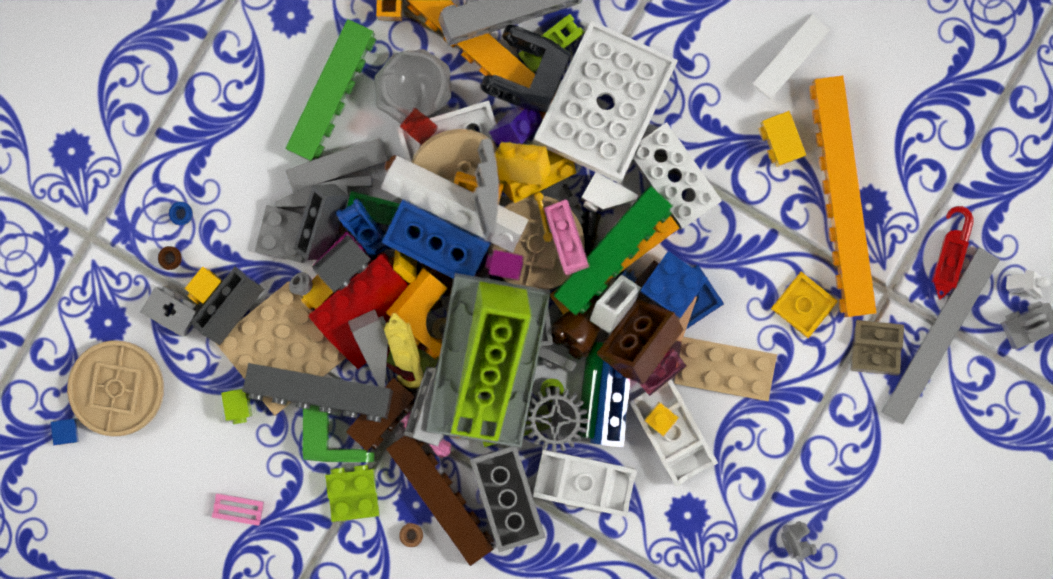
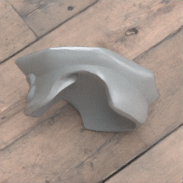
M425 49L402 51L393 54L374 78L376 107L402 125L435 117L451 98L449 66Z

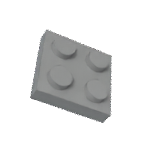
M266 205L255 252L302 263L303 257L293 248L304 214Z

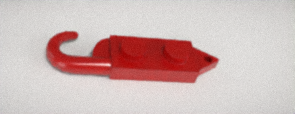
M955 206L946 215V218L950 219L954 213L958 212L964 215L965 221L962 231L952 230L944 236L931 281L935 285L938 300H941L952 288H956L969 245L974 217L972 212L964 206Z

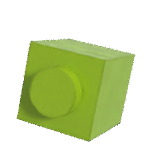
M243 389L221 393L226 421L232 420L233 425L247 422V417L253 416L250 399L248 398L249 394L243 392Z

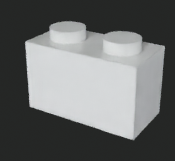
M621 275L596 303L590 321L606 332L611 333L637 300L641 287Z

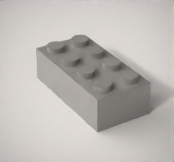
M508 446L471 458L470 462L498 551L502 552L545 538L518 448Z

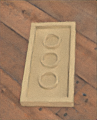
M683 337L674 384L769 401L777 354Z

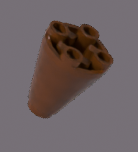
M594 294L589 300L591 303L590 307L583 314L578 312L577 315H574L569 310L551 325L553 342L559 346L561 344L569 349L568 353L577 360H580L582 356H589L601 329L591 322L590 318L596 303L603 294L599 296Z

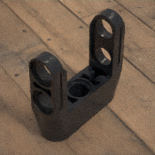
M507 25L502 34L503 39L514 48L542 58L530 88L500 76L492 75L484 76L480 89L488 95L518 107L547 113L571 52L549 38L516 25Z

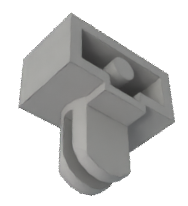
M1041 301L1027 306L1028 311L1020 314L1019 311H1015L1005 316L1007 320L1001 322V325L1012 349H1019L1053 333V310L1050 303L1042 304Z

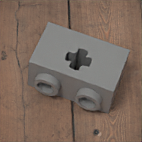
M165 286L162 289L154 287L140 312L181 337H185L192 326L190 322L199 312L194 309L196 305L185 298L182 301L175 298V292ZM174 304L173 309L176 311V313L168 315L169 311L166 309L167 306H172Z

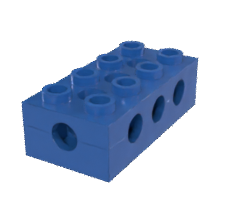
M404 199L401 201L382 243L453 279L455 273L475 276L491 242H485L483 238ZM412 226H417L421 232L414 231ZM433 237H439L442 243H437ZM455 248L462 249L464 254L457 253Z

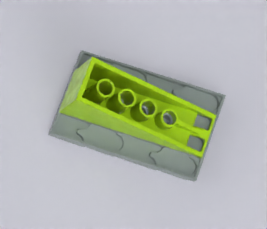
M455 273L433 385L426 432L515 447L522 446L550 290Z

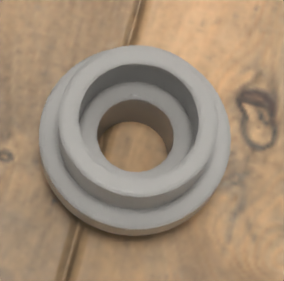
M305 272L296 274L290 281V291L300 296L308 294L313 286L311 277Z

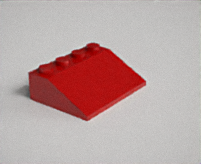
M386 253L377 257L363 272L352 278L344 289L338 290L308 315L321 333L357 369L367 362L348 321L375 309L378 317L383 316L386 323H389L391 317L386 312L410 285L393 270L394 263Z

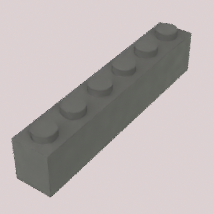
M248 363L243 392L249 394V399L263 401V397L273 398L272 403L286 405L287 401L295 402V407L310 410V405L320 407V412L333 414L334 410L343 411V416L357 418L358 414L366 415V420L380 423L381 418L388 419L393 390L389 388Z

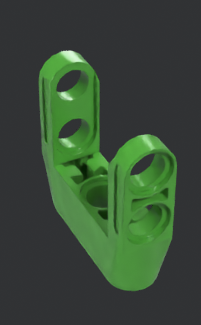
M311 405L310 410L303 409V460L320 462H374V452H368L365 449H329V413L320 412V407Z

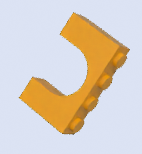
M423 268L417 275V279L405 289L386 313L391 317L393 312H395L405 323H410L416 344L419 345L422 342L427 346L424 351L436 359L440 355L442 338H435L429 335L426 328V318L431 307L445 292L447 287Z

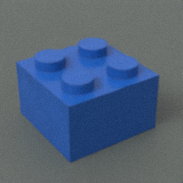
M667 251L640 290V293L661 308L674 312L678 320H680L708 278Z

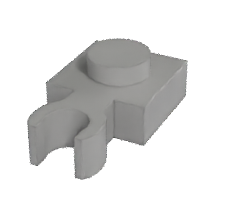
M540 347L539 362L550 367L555 363L572 372L577 365L576 362L544 347Z

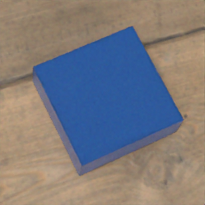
M76 418L50 422L53 446L79 442Z

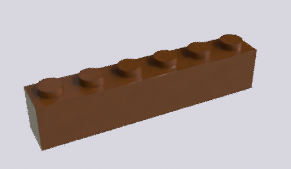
M407 436L401 437L387 447L386 450L467 563L472 566L494 550L492 544L495 540L487 530L485 532L481 530L478 525L481 523L480 519L474 511L469 513L464 504L467 501L459 491L456 493L450 486L453 484L446 472L441 474L436 467L439 462L431 452L427 454L422 446L425 443Z

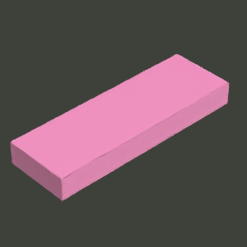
M565 199L545 207V214L564 273L569 275L589 267L569 202Z

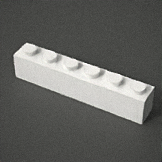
M397 156L381 189L484 239L472 200L473 192L402 157ZM498 205L495 231L489 242L513 253L528 219Z

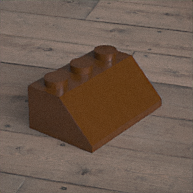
M637 299L599 349L597 355L625 378L644 385L684 329L674 312Z

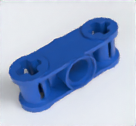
M355 199L352 205L343 211L338 210L336 214L344 227L353 234L374 261L377 255L388 248L391 250L392 247L382 243L386 232L377 225L362 203Z

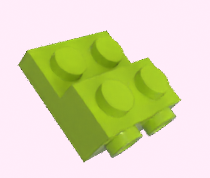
M368 465L354 466V471L345 472L344 467L330 469V474H326L325 479L332 522L380 516L374 468L369 469Z

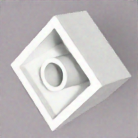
M595 172L581 201L584 202L583 207L596 213L597 210L603 212L634 203L638 195Z

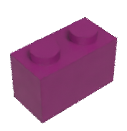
M494 250L493 254H488L486 268L490 269L489 274L520 281L525 257Z

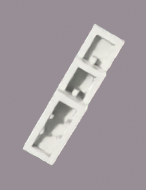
M812 14L752 85L771 100L830 29Z

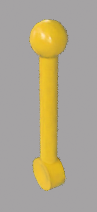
M537 192L534 195V199L538 202L545 232L543 239L546 242H550L553 236L549 232L542 203L543 194Z

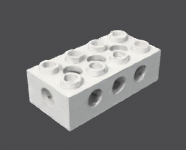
M485 101L397 128L405 158L411 162L423 141L444 131L468 129L471 126H476L480 129V133L491 138L493 141L489 131L496 125L490 102Z
M667 122L640 141L632 161L647 183L673 205L670 209L672 212L671 217L681 230L722 201ZM656 151L664 152L666 161L663 163L657 162L654 159V153ZM669 171H677L680 175V180L678 182H671L668 179ZM683 190H690L693 193L694 199L692 202H686L682 199Z

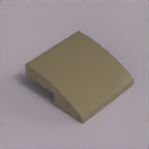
M856 320L851 371L898 376L900 374L904 325Z

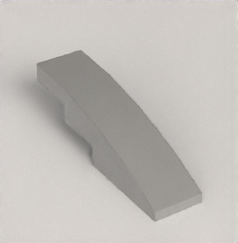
M379 138L287 169L286 174L292 191L295 193L313 185L334 181L360 172L363 169L385 163L388 159Z
M491 138L481 140L477 149L481 163L478 164L475 171L478 187L472 196L485 242L490 241L493 236L498 212L499 183Z
M373 177L344 178L317 185L336 184L349 195V188L373 187ZM312 186L276 201L275 207L306 208Z

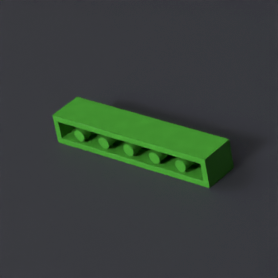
M347 19L289 139L286 150L309 161L321 158L325 146H322L326 137H331L335 125L332 123L336 115L341 116L346 105L343 103L346 94L350 95L355 87L354 77L357 72H362L366 64V60H364L366 52H371L377 39L374 38V31Z

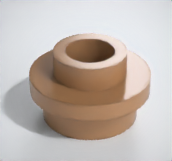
M408 523L400 530V541L407 547H416L423 540V530L415 523ZM414 531L416 533V537L414 539H409L407 537V532Z

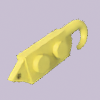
M393 312L389 323H386L384 328L395 366L402 370L412 371L415 381H406L401 375H398L397 379L407 388H418L424 374L410 323H405Z

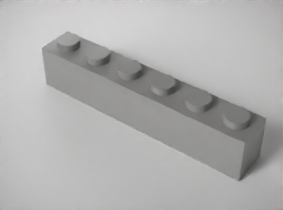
M468 0L465 2V5L458 7L450 5L444 8L443 12L440 13L438 21L447 44L450 46L503 29L507 25H516L581 4L583 0Z

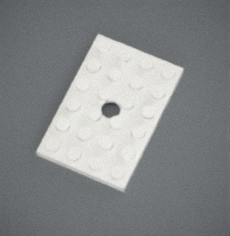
M591 20L533 143L544 146L549 151L621 183L678 60ZM604 94L610 95L613 98L614 107L610 110L601 109L597 105V97Z

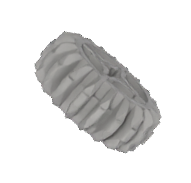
M555 387V394H551L550 389L545 388L547 396L543 397L542 393L538 391L537 396L540 400L530 399L534 407H529L528 412H531V416L527 415V420H530L531 424H526L525 430L532 428L533 432L528 434V438L536 435L538 438L534 444L537 446L542 440L544 442L543 450L547 449L548 444H552V452H556V445L560 444L561 450L565 451L564 443L568 442L571 447L575 446L571 440L573 437L581 441L582 438L577 434L578 430L583 433L586 432L584 427H580V423H588V419L581 418V415L586 414L587 410L582 409L579 411L578 407L583 405L582 400L576 404L573 402L577 394H572L570 398L566 397L569 392L568 389L565 388L563 395H560L559 387ZM553 399L550 413L536 415L538 408L544 402ZM560 400L571 405L576 417L566 416L560 412ZM555 407H557L559 417L562 416L563 419H568V421L562 420V422H558L556 432H554V426L551 425L552 422L549 423V420L543 419L553 417ZM535 422L547 423L551 427V439L539 432ZM575 424L570 434L558 439L559 428L562 425Z

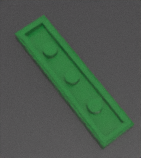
M601 342L594 343L592 351L585 361L581 395L583 405L580 406V410H587V413L581 415V418L588 419V423H580V427L586 429L585 433L579 430L577 432L580 437L594 439L603 367V359L597 355V352L604 344Z

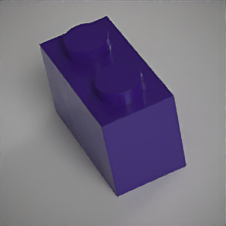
M517 107L506 114L489 131V134L497 147H499L501 142L522 144L540 127L543 119L539 111Z

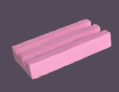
M216 493L214 511L212 513L213 518L260 525L264 501ZM221 500L255 505L258 506V509L252 510L220 504ZM219 509L256 515V519L219 513Z

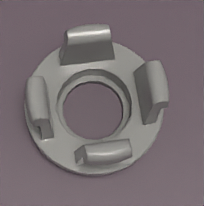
M801 521L790 526L784 525L783 533L781 534L787 553L799 563L804 558L817 553L815 544L809 545L807 541L798 542V540L810 533L807 525Z

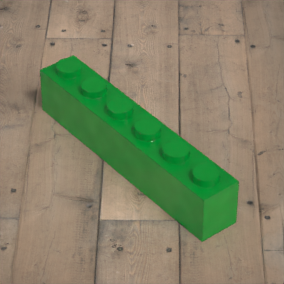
M649 186L588 254L586 258L589 267L572 273L553 296L574 315H577L578 312L583 314L590 307L591 303L589 300L593 295L599 296L608 285L605 282L609 277L615 278L624 267L621 264L626 258L631 260L640 250L637 247L643 239L647 242L656 232L653 229L659 221L663 224L672 214L670 209L673 205L652 186Z

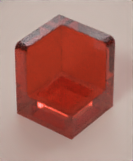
M414 108L402 122L400 128L422 145L433 136L438 126L418 109Z

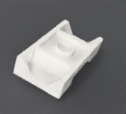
M672 379L666 380L629 401L630 406L675 486L680 485L697 473L718 464ZM658 401L679 417L664 437L644 421V418Z
M542 450L533 497L627 517L637 469L561 452H552V450Z

